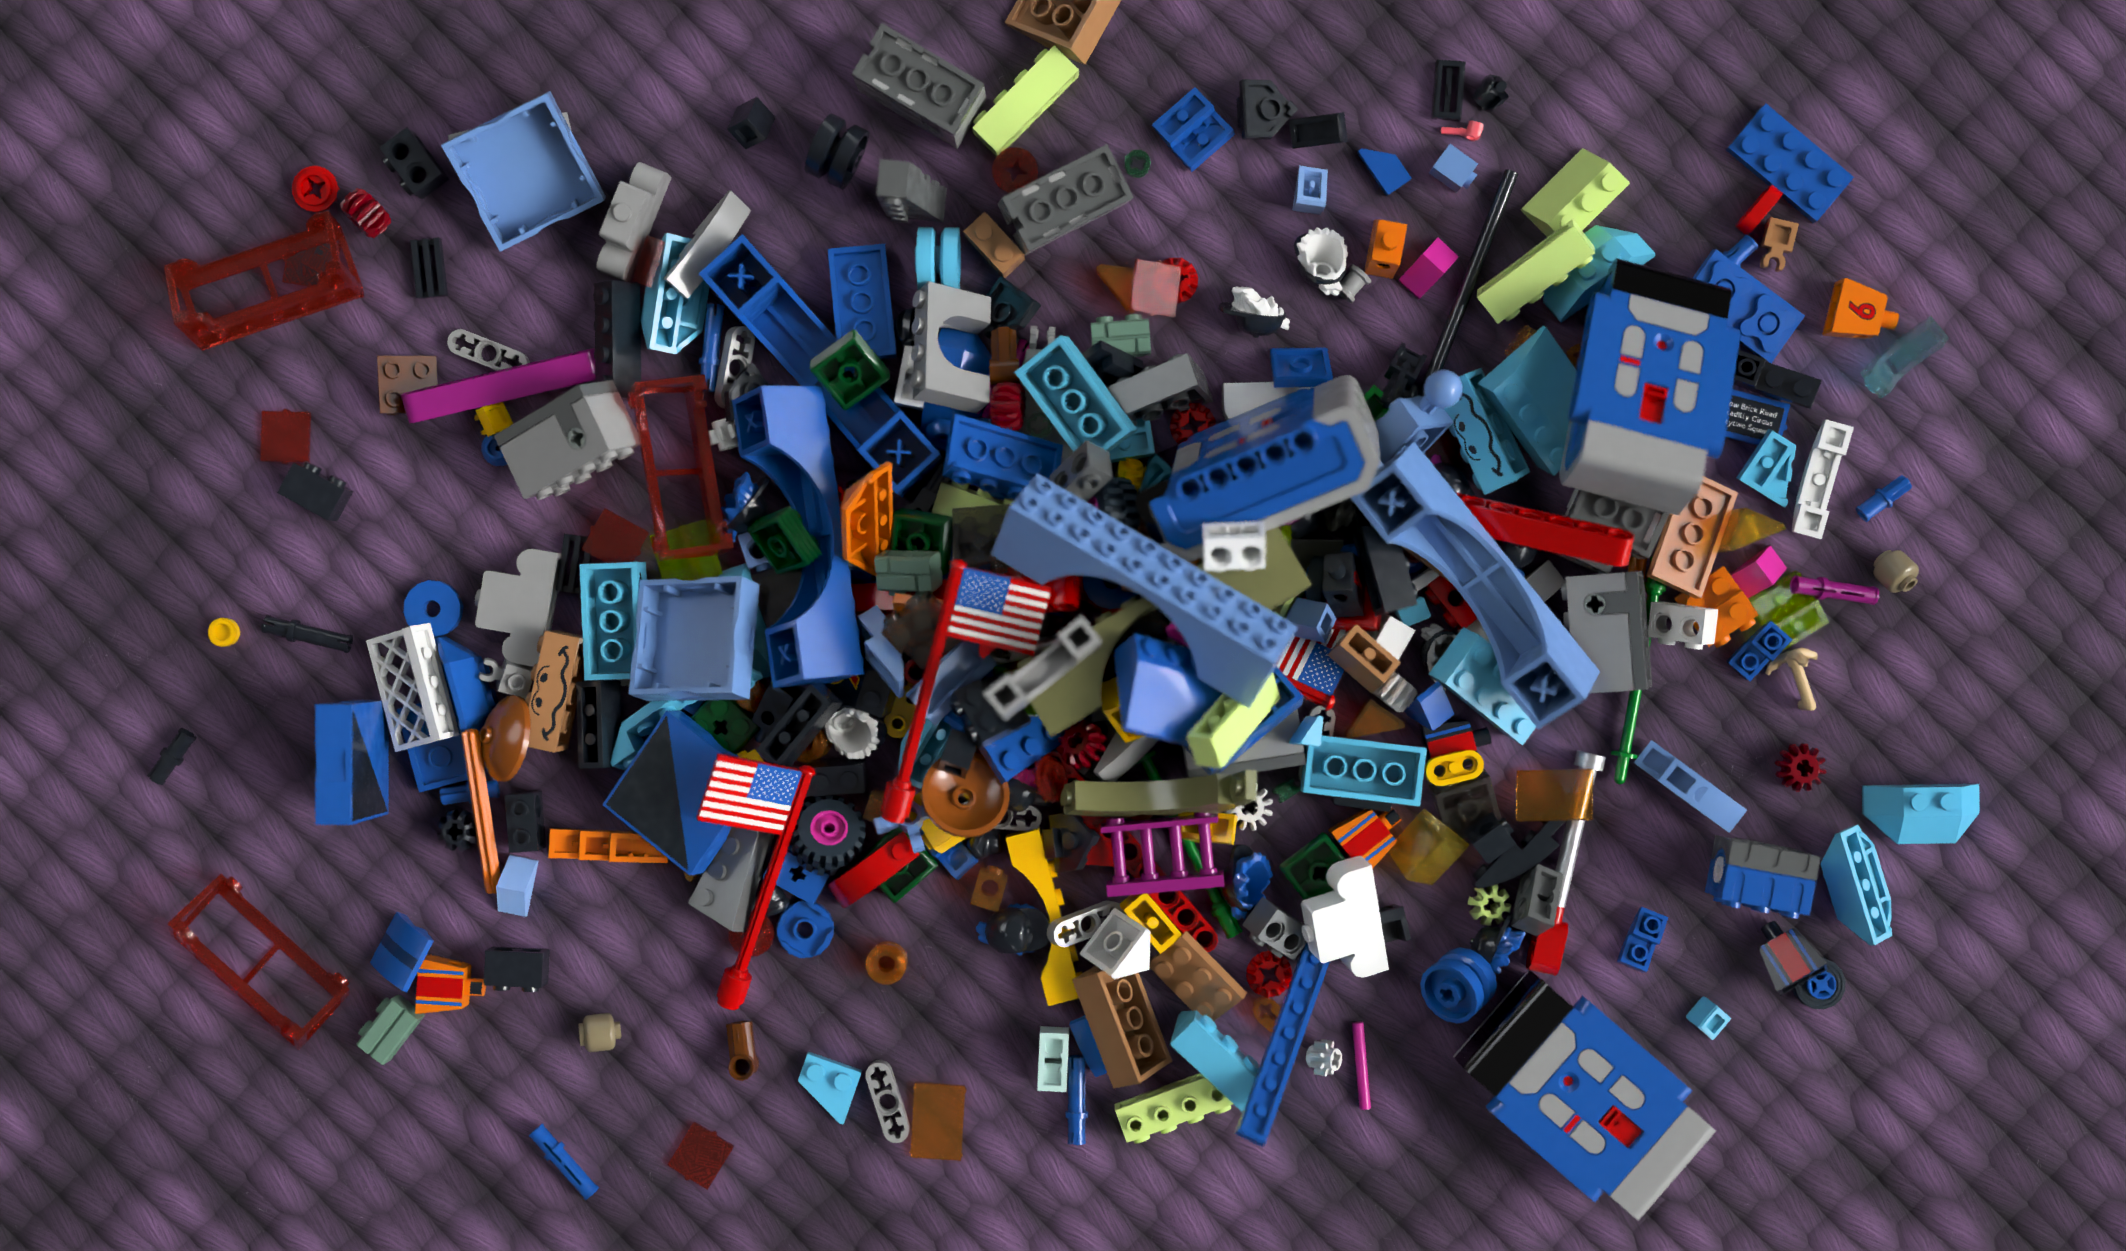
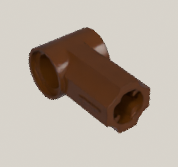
M998 327L991 331L992 359H990V385L1004 382L1020 384V379L1015 374V371L1019 369L1016 330L1009 327Z
M752 1021L727 1023L730 1057L729 1073L736 1080H747L759 1068L758 1057L755 1053ZM739 1059H745L749 1062V1072L744 1073L739 1070L737 1066Z

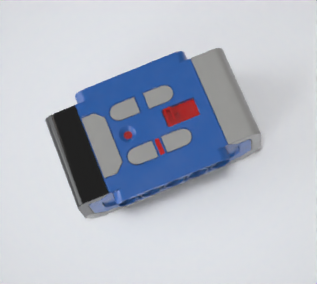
M1615 258L1608 269V274L1599 292L1593 293L1587 310L1568 415L1569 425L1559 474L1562 485L1674 515H1679L1697 495L1703 482L1706 458L1717 459L1719 457L1726 434L1741 333L1738 329L1727 327L1732 295L1731 288Z
M1342 375L1311 389H1299L1195 433L1187 441L1149 457L1145 463L1136 495L1135 504L1153 542L1183 560L1192 562L1203 557L1202 523L1263 521L1266 532L1368 490L1380 464L1379 435L1376 422L1357 380L1352 376Z
M1530 970L1522 976L1453 1056L1464 1070L1494 1095L1485 1106L1494 1116L1592 1201L1596 1202L1606 1192L1637 1220L1646 1213L1716 1132L1715 1129L1683 1102L1692 1092L1686 1084L1583 995L1572 1006Z

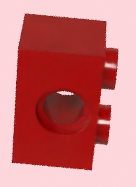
M1439 575L1425 586L1427 591L1424 594L1434 606L1439 604L1444 610L1445 614L1442 616L1451 628L1457 627L1461 630L1463 627L1467 628L1478 619L1462 595L1459 605L1454 607L1449 603V593L1453 590H1458L1442 576Z

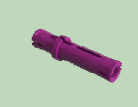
M1795 575L1790 582L1791 593L1811 595L1818 600L1832 598L1875 605L1879 599V589L1877 587L1829 581L1827 577L1813 579Z

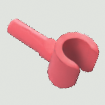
M1470 120L1466 129L1442 127L1441 134L1460 135L1470 141H1476L1481 136L1483 124Z

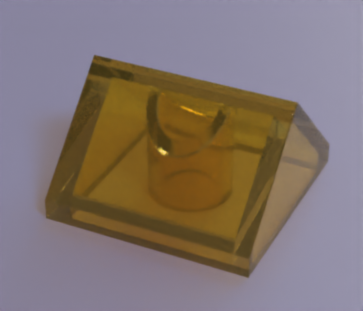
M1748 508L1733 509L1717 553L1733 551L1786 529L1785 525Z
M1423 809L1396 838L1397 842L1388 852L1406 880L1433 885L1469 847V843L1427 810Z

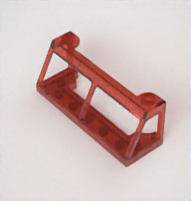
M329 211L316 213L306 221L308 229L306 231L201 266L197 262L186 258L164 265L174 324L203 351L364 297L363 286L341 225ZM337 240L340 242L349 270L340 260ZM329 243L333 260L326 262L325 270L317 275L319 284L278 297L267 267L268 263ZM259 266L261 267L272 298L271 300L217 318H213L208 312L196 313L189 294L190 289ZM176 286L183 295L188 311H180Z
M705 374L635 382L631 387V391L627 392L629 408L634 409L655 532V536L651 537L652 549L654 554H658L659 561L718 556L734 548L732 534H726V531L722 530L727 527V522L723 521L705 415L707 403L706 400L701 401L703 400L702 390H707ZM686 384L685 386H680V387H659V386ZM643 394H685L697 468L656 470ZM698 475L710 545L669 550L657 480L658 476Z
M220 874L167 923L170 934L299 1050L350 995V989L347 987L350 983L338 972L335 975L327 973L243 897L240 892L243 887L232 876L227 879ZM217 894L221 895L274 943V946L244 979L240 978L201 943L199 938L188 927ZM197 906V908H196V909L188 916V918L183 922L182 919H183L192 909H194V908ZM278 950H282L333 996L303 1028L280 1014L248 985Z

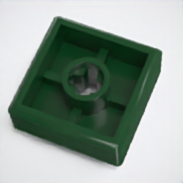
M855 329L851 330L809 362V370L843 410H848L890 379L889 369ZM848 366H849V367H854V368H855V372H854V373H852L851 371H846V372H845L844 368H845V367H848Z
M786 507L760 517L759 520L747 528L749 534L778 575L810 565L814 559H817L822 554L818 547L817 539L812 534H809L802 523L801 515L792 507Z
M900 508L893 512L890 550L939 551L941 557L940 569L943 576L950 570L954 518ZM917 538L923 539L925 542L924 547H922V542L918 541Z
M707 700L691 717L692 720L708 731L723 748L736 755L760 729L752 721L754 715L738 700ZM717 721H727V734L725 732H717Z
M896 828L889 831L859 857L858 863L901 833L902 830ZM926 849L919 852L920 855L904 866L905 868L900 869L896 874L879 885L893 903L900 900L938 866V863Z
M1322 832L1281 863L1279 868L1303 900L1334 891L1326 880V874L1333 864L1346 859L1328 835ZM1316 866L1320 868L1326 867L1323 871L1324 878L1312 877L1315 873L1313 869Z

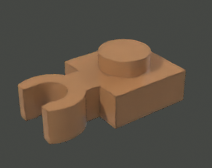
M1773 217L1767 219L1760 247L1767 248L1768 253L1761 258L1760 268L1768 267L1769 260L1774 259L1777 263L1775 271L1780 272L1783 270L1786 263L1783 253L1789 254L1792 252L1799 226L1798 223Z

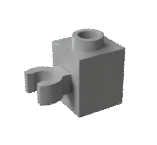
M484 658V664L492 666L493 671L490 674L479 672L481 680L490 682L496 679L499 692L521 696L523 699H526L532 684L531 672L533 666L512 663L506 658L503 665L498 666L494 659Z

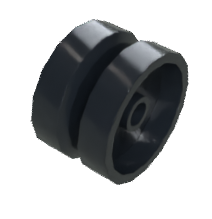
M832 113L829 114L822 122L812 141L805 162V172L817 178H821L828 172L829 184L842 190L845 189L852 180L863 158L869 140V131L857 125L847 129L845 119Z

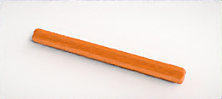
M466 729L461 733L484 887L486 893L495 894L497 893L496 886L501 875L479 731L477 729Z

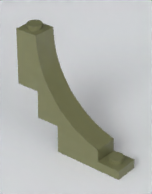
M1243 770L1232 775L1217 773L1194 778L1163 781H1073L1064 785V789L1061 792V804L1064 806V814L1131 818L1139 814L1174 816L1183 812L1218 814L1257 801L1256 770Z

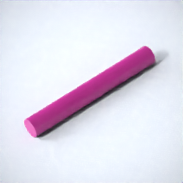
M1358 1021L1352 1022L1359 1109L1367 1110L1371 1109L1364 1022Z

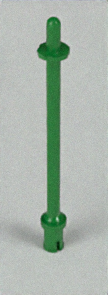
M1647 577V582H1644L1645 592L1647 593L1646 610L1649 626L1651 602H1658L1659 596L1666 592L1667 586ZM1649 637V648H1650V643H1651V638H1652V637ZM1642 690L1630 691L1619 751H1611V755L1618 756L1614 781L1619 785L1623 784L1626 780L1629 759H1637V755L1631 753Z
M1151 750L1136 764H1142L1149 780L1163 781L1151 759L1156 754V751ZM1182 839V845L1196 872H1200L1199 869L1202 868L1201 855L1195 843ZM1205 888L1213 903L1210 912L1213 917L1218 919L1226 939L1241 933L1243 929L1240 927L1237 919L1232 917L1231 907L1222 898L1218 888Z

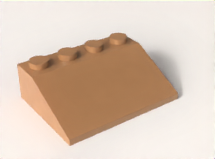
M1017 0L1005 24L1049 49L1055 45L1067 58L1085 65L1121 0Z

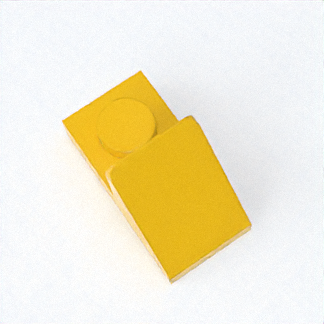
M1183 812L1178 814V816L1194 815V812ZM1218 813V823H1210L1211 843L1234 845L1238 816L1235 814ZM1198 824L1180 826L1182 839L1200 843Z

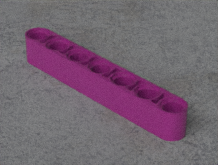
M595 348L403 393L401 398L409 423H416L595 380Z

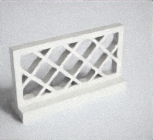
M431 624L410 626L393 633L366 640L395 752L460 735ZM403 636L407 647V653L399 647V644ZM379 643L389 648L386 658L380 655ZM395 654L404 659L400 670L392 664ZM410 665L412 666L414 680L406 675ZM388 671L396 676L393 687L388 684L386 678ZM403 682L411 687L407 697L399 692ZM417 693H419L422 709L413 703ZM396 699L404 704L400 714L394 708ZM410 710L418 715L415 725L406 720ZM424 721L427 723L430 737L421 731ZM403 727L411 732L409 740L405 744L401 734Z

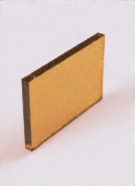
M1593 769L1516 771V821L1593 820Z
M915 1082L913 1086L914 1103L911 1150L909 1151L910 1158L961 1161L963 1157L962 1140L965 1093L967 1092L966 1085Z

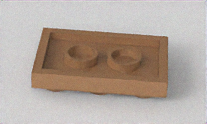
M1187 931L1164 952L1158 953L1150 959L1149 967L1192 1011L1197 1010L1202 1016L1207 1015L1213 1021L1243 1000L1247 994Z

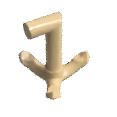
M1801 647L1779 654L1769 663L1765 674L1769 676L1773 670L1778 669L1779 666L1787 662L1792 670L1801 700L1798 702V708L1803 711H1812L1816 709V703L1803 667H1807L1810 658L1817 660L1818 654Z

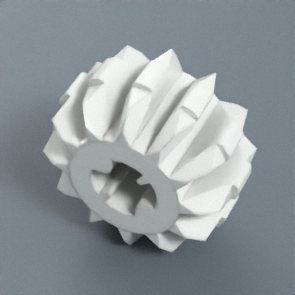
M1393 672L1388 680L1375 690L1373 694L1396 712H1404L1414 701L1417 691L1399 674Z
M1263 788L1257 793L1256 804L1252 805L1255 808L1253 812L1250 813L1246 810L1243 813L1241 811L1244 808L1243 805L1224 812L1226 814L1236 813L1235 815L1238 816L1237 822L1241 819L1239 824L1240 830H1244L1247 822H1249L1251 830L1255 831L1257 827L1256 820L1263 826L1267 824L1266 820L1261 816L1262 814L1272 815L1273 812L1264 808V806L1271 805L1273 800L1271 798L1262 800L1268 792Z

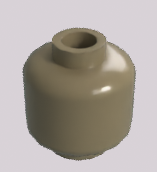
M1887 550L1874 561L1873 575L1875 579L1891 593H1897L1902 590L1907 592L1916 585L1919 567L1903 551Z
M610 1013L587 1015L584 1017L583 1023L578 1024L580 1046H585L588 1052L611 1050L615 1047L616 1039H621L620 1021L614 1022L613 1016Z

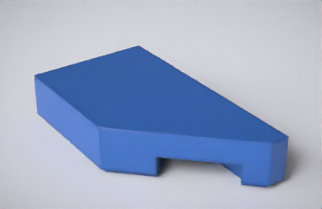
M1362 148L1357 151L1358 156L1386 196L1412 179L1395 154Z

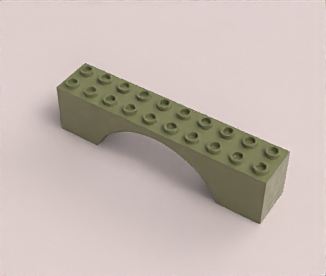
M1278 527L1265 532V568L1252 571L1243 569L1225 570L1222 572L1204 571L1203 557L1198 560L1197 568L1270 611L1306 591L1312 585ZM1135 596L1121 604V611L1112 615L1109 611L1096 618V625L1092 629L1101 639L1102 646L1031 701L1032 706L1051 737L1102 708L1101 685L1108 659L1125 632L1139 619L1158 609L1150 600L1145 597L1138 600ZM1028 657L1018 663V669L1020 670L1034 660L1033 657Z

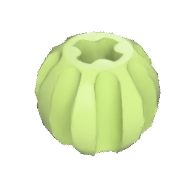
M1498 884L1488 886L1486 890L1484 888H1474L1477 891V896H1469L1468 905H1475L1469 911L1473 919L1477 920L1481 917L1480 923L1491 926L1492 919H1495L1497 924L1504 921L1502 913L1504 911L1510 913L1511 904L1504 903L1510 897L1507 891L1501 889L1497 892ZM1489 898L1495 902L1490 905V910L1484 907V905L1488 904Z

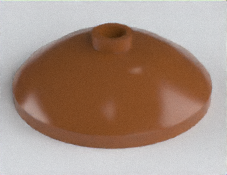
M508 695L499 701L486 718L484 726L480 730L479 740L483 762L487 772L495 781L507 782L511 780L520 769L527 752L530 738V713L526 701L521 696Z
M974 753L965 779L938 770L941 758L938 759L927 771L921 789L922 804L929 819L942 831L958 837L980 836L996 827L1004 817L1009 805L1010 792L1008 782L1001 784L984 756L978 753ZM965 797L968 803L961 804L958 798Z

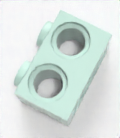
M1040 1026L1037 1091L1066 1092L1069 1027Z

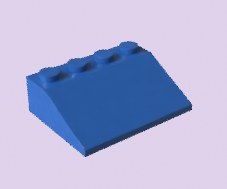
M1134 634L1114 650L1122 729L1190 747L1186 735L1223 693L1197 678L1196 665L1190 649Z

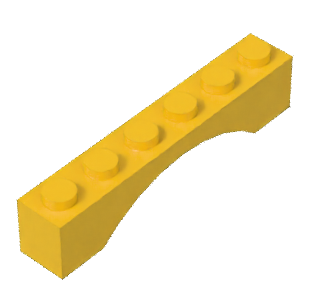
M1040 827L1006 835L1012 866L1023 873L1036 887L1045 903L1050 923L1061 918L1060 906L1065 905L1061 888L1055 889L1053 878L1058 876L1055 873L1054 860L1048 861V859H1045L1043 833H1041ZM1062 928V932L1058 934V937L1062 938V934L1071 931V929ZM1051 943L1048 959L1041 973V981L1048 1006L1079 999L1072 979L1082 974V971L1076 973L1074 965L1075 961H1079L1075 944L1061 947Z

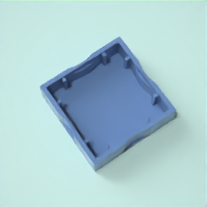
M550 91L441 145L462 184L473 196L479 210V215L500 252L536 235L540 230L557 221L568 219L603 202L606 198Z
M743 576L705 577L693 581L678 579L640 580L636 614L637 638L632 654L628 695L645 701L749 699L759 584Z

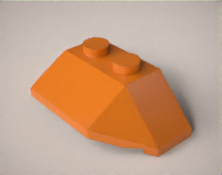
M885 462L845 491L841 506L843 559L874 576H877L874 562L875 556L884 550H890L893 500L892 463Z

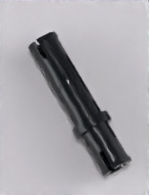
M266 615L263 621L270 625L262 624L261 628L262 633L286 637V640L290 642L298 640L343 651L344 653H349L351 647L345 643L353 644V635L304 625L295 619L287 621Z

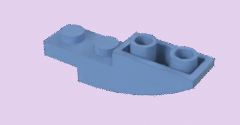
M1652 740L1634 761L1637 766L1729 833L1747 811V809Z

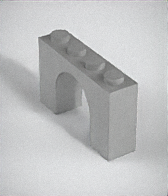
M928 281L915 292L913 297L915 319L912 324V333L915 335L911 359L914 361V372L910 380L911 387L913 388V399L977 413L989 404L990 376L966 371L952 365L940 350L938 331L939 328L946 327L979 334L991 323V297Z
M1080 616L1057 635V640L1029 664L1011 676L1007 674L984 692V695L1006 721L1102 646L1101 639L1083 616Z

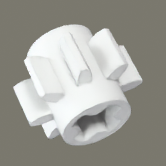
M726 418L711 423L713 430L707 433L711 446L718 445L719 451L738 447L736 426L733 422H726Z
M1324 1039L1321 1042L1314 1041V1045L1308 1048L1306 1062L1309 1067L1314 1068V1075H1333L1334 1071L1340 1068L1342 1053L1338 1048H1333L1334 1041Z

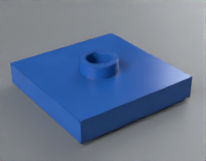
M1327 348L1270 349L1269 359L1274 388L1315 387L1333 379Z

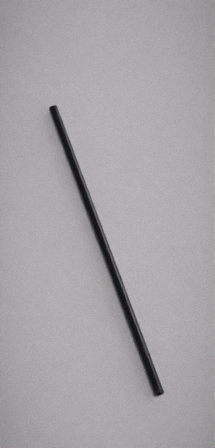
M1508 169L1504 171L1417 396H1425L1424 385L1427 378L1432 373L1444 368L1519 175L1515 171Z

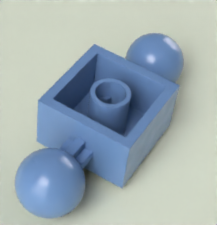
M1438 370L1432 373L1425 382L1424 397L1398 398L1389 405V411L1375 421L1379 435L1380 464L1378 468L1412 442H1415L1421 451L1425 453L1453 424V420L1444 408L1456 404L1463 391L1462 382L1454 372Z

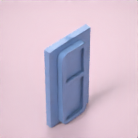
M960 640L940 660L926 714L927 719L934 726L952 710L950 699L954 691L978 679L981 681L997 665L990 655H987L984 659L981 658L978 652V643ZM922 679L906 694L915 706Z

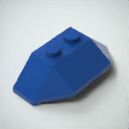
M941 328L938 344L942 354L952 365L966 371L990 376V359H992V356L977 334L953 328ZM924 402L920 432L926 434V428L929 423H932L937 418L951 420L954 414L978 419L982 416L983 409L980 414Z
M436 637L434 639L460 737L461 733L466 729H477L480 734L486 718L498 703L496 692L494 689H490L489 682L479 678V672L490 674L489 666L484 664L480 655L450 638Z

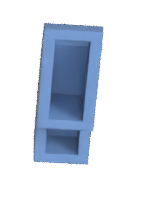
M876 605L857 616L860 635L865 640V659L897 697L901 698L904 696V673L900 647L891 625Z

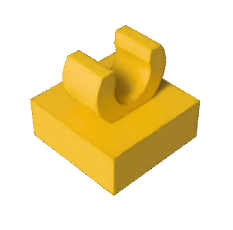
M503 402L483 406L475 410L477 414L474 419L475 421L480 420L484 428L480 432L482 435H487V437L499 433L513 424Z

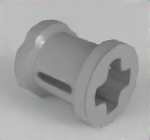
M1354 264L1349 267L1350 272L1340 282L1342 290L1339 292V295L1349 303L1355 301L1354 296L1364 285L1371 283L1368 275Z

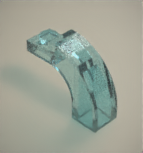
M1929 316L1895 340L1861 370L1860 374L1864 378V383L1870 392L1876 393L1880 399L1892 391L1896 383L1907 372L1943 348L1949 337L1932 316Z

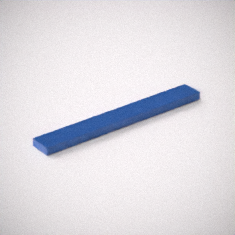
M1308 943L1301 950L1235 1135L1261 1147L1266 1144L1330 961L1321 963L1309 951Z

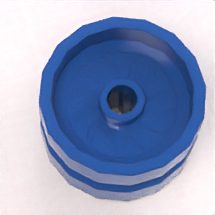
M1458 947L1449 950L1423 973L1420 986L1427 1006L1436 1016L1447 1022L1462 1023L1473 1017L1494 997L1497 982L1491 965L1480 954L1471 949Z

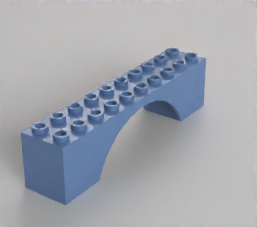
M1412 442L1379 467L1369 489L1350 498L1387 543L1401 545L1425 558L1460 592L1475 613L1491 643L1499 667L1501 684L1537 729H1540L1584 701L1600 673L1599 669L1416 443Z
M1038 473L1009 506L991 553L992 556L1041 585L1062 576L1091 575L1115 581L1138 592L1161 609L1179 629L1194 657L1197 678L1249 709L1272 675L1298 628L1286 619Z

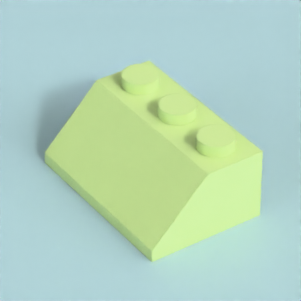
M1582 148L1520 210L1547 237L1572 219L1583 230L1630 182L1610 162Z

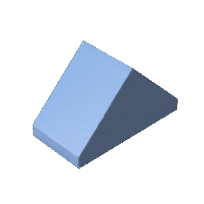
M1299 165L1293 211L1321 215L1326 205L1328 170Z
M509 855L496 886L498 911L527 917L539 860Z

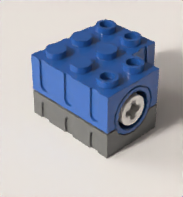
M1715 835L1711 855L1713 859L1710 860L1705 892L1713 895L1714 901L1740 908V904H1742L1744 907L1763 913H1769L1771 909L1772 912L1780 913L1781 916L1798 919L1799 914L1810 916L1816 884L1814 880L1817 879L1820 863L1819 856L1791 847Z

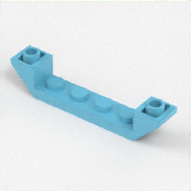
M752 669L750 689L755 685V682L763 677L761 672ZM698 700L651 701L621 723L610 763L612 767L626 771L644 744L642 737L651 734L666 711L681 710Z

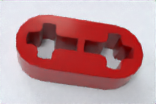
M1773 184L1769 185L1740 218L1735 227L1745 235L1751 233L1778 202L1783 193Z

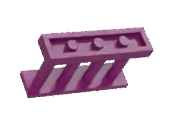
M1194 812V815L1124 821V817H1112L1106 819L1107 823L1101 824V833L1111 832L1115 876H1112V880L1107 881V897L1225 887L1223 870L1217 871V867H1214L1210 823H1218V814ZM1198 824L1202 868L1199 869L1200 872L1188 873V870L1184 867L1180 826ZM1169 827L1173 870L1170 871L1171 875L1159 876V872L1155 871L1151 829ZM1140 830L1144 868L1141 878L1130 879V875L1126 874L1122 831Z

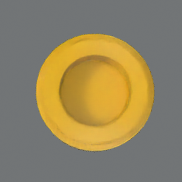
M218 618L208 628L210 641L220 647L235 644L240 636L238 624L230 618Z

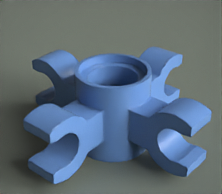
M913 801L910 811L915 812L917 818L910 823H892L884 820L882 817L873 819L878 835L900 828L903 832L908 833L914 853L925 850L919 829L923 825V820L929 819L923 805L919 806Z

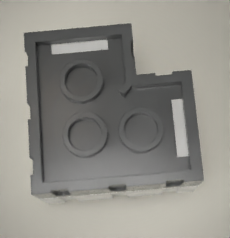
M1575 489L1567 505L1568 509L1563 516L1620 528L1633 533L1634 541L1630 556L1637 559L1650 558L1670 513ZM1551 552L1599 574L1610 573L1613 567L1607 564Z

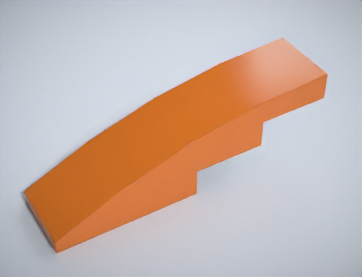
M549 828L548 858L668 863L666 856L635 831Z

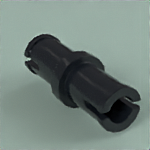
M180 728L169 746L161 750V757L147 774L150 777L149 779L159 785H164L174 768L182 764L184 754L197 737L189 730Z

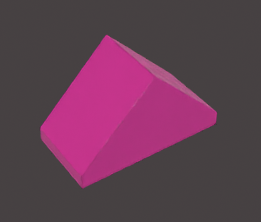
M1437 238L1398 281L1415 297L1420 299L1459 256L1442 240Z
M1768 545L1730 573V575L1746 597L1750 598L1774 585L1787 567L1771 545Z

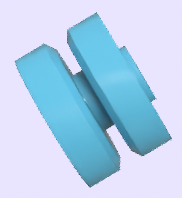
M918 227L917 245L915 246V273H917L918 290L928 281L937 283V274H940L942 285L960 289L961 238L959 227H945L941 233L940 246H937V233L933 227Z

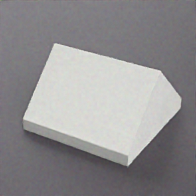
M1113 908L1079 954L1114 979L1149 970L1150 931L1118 909Z

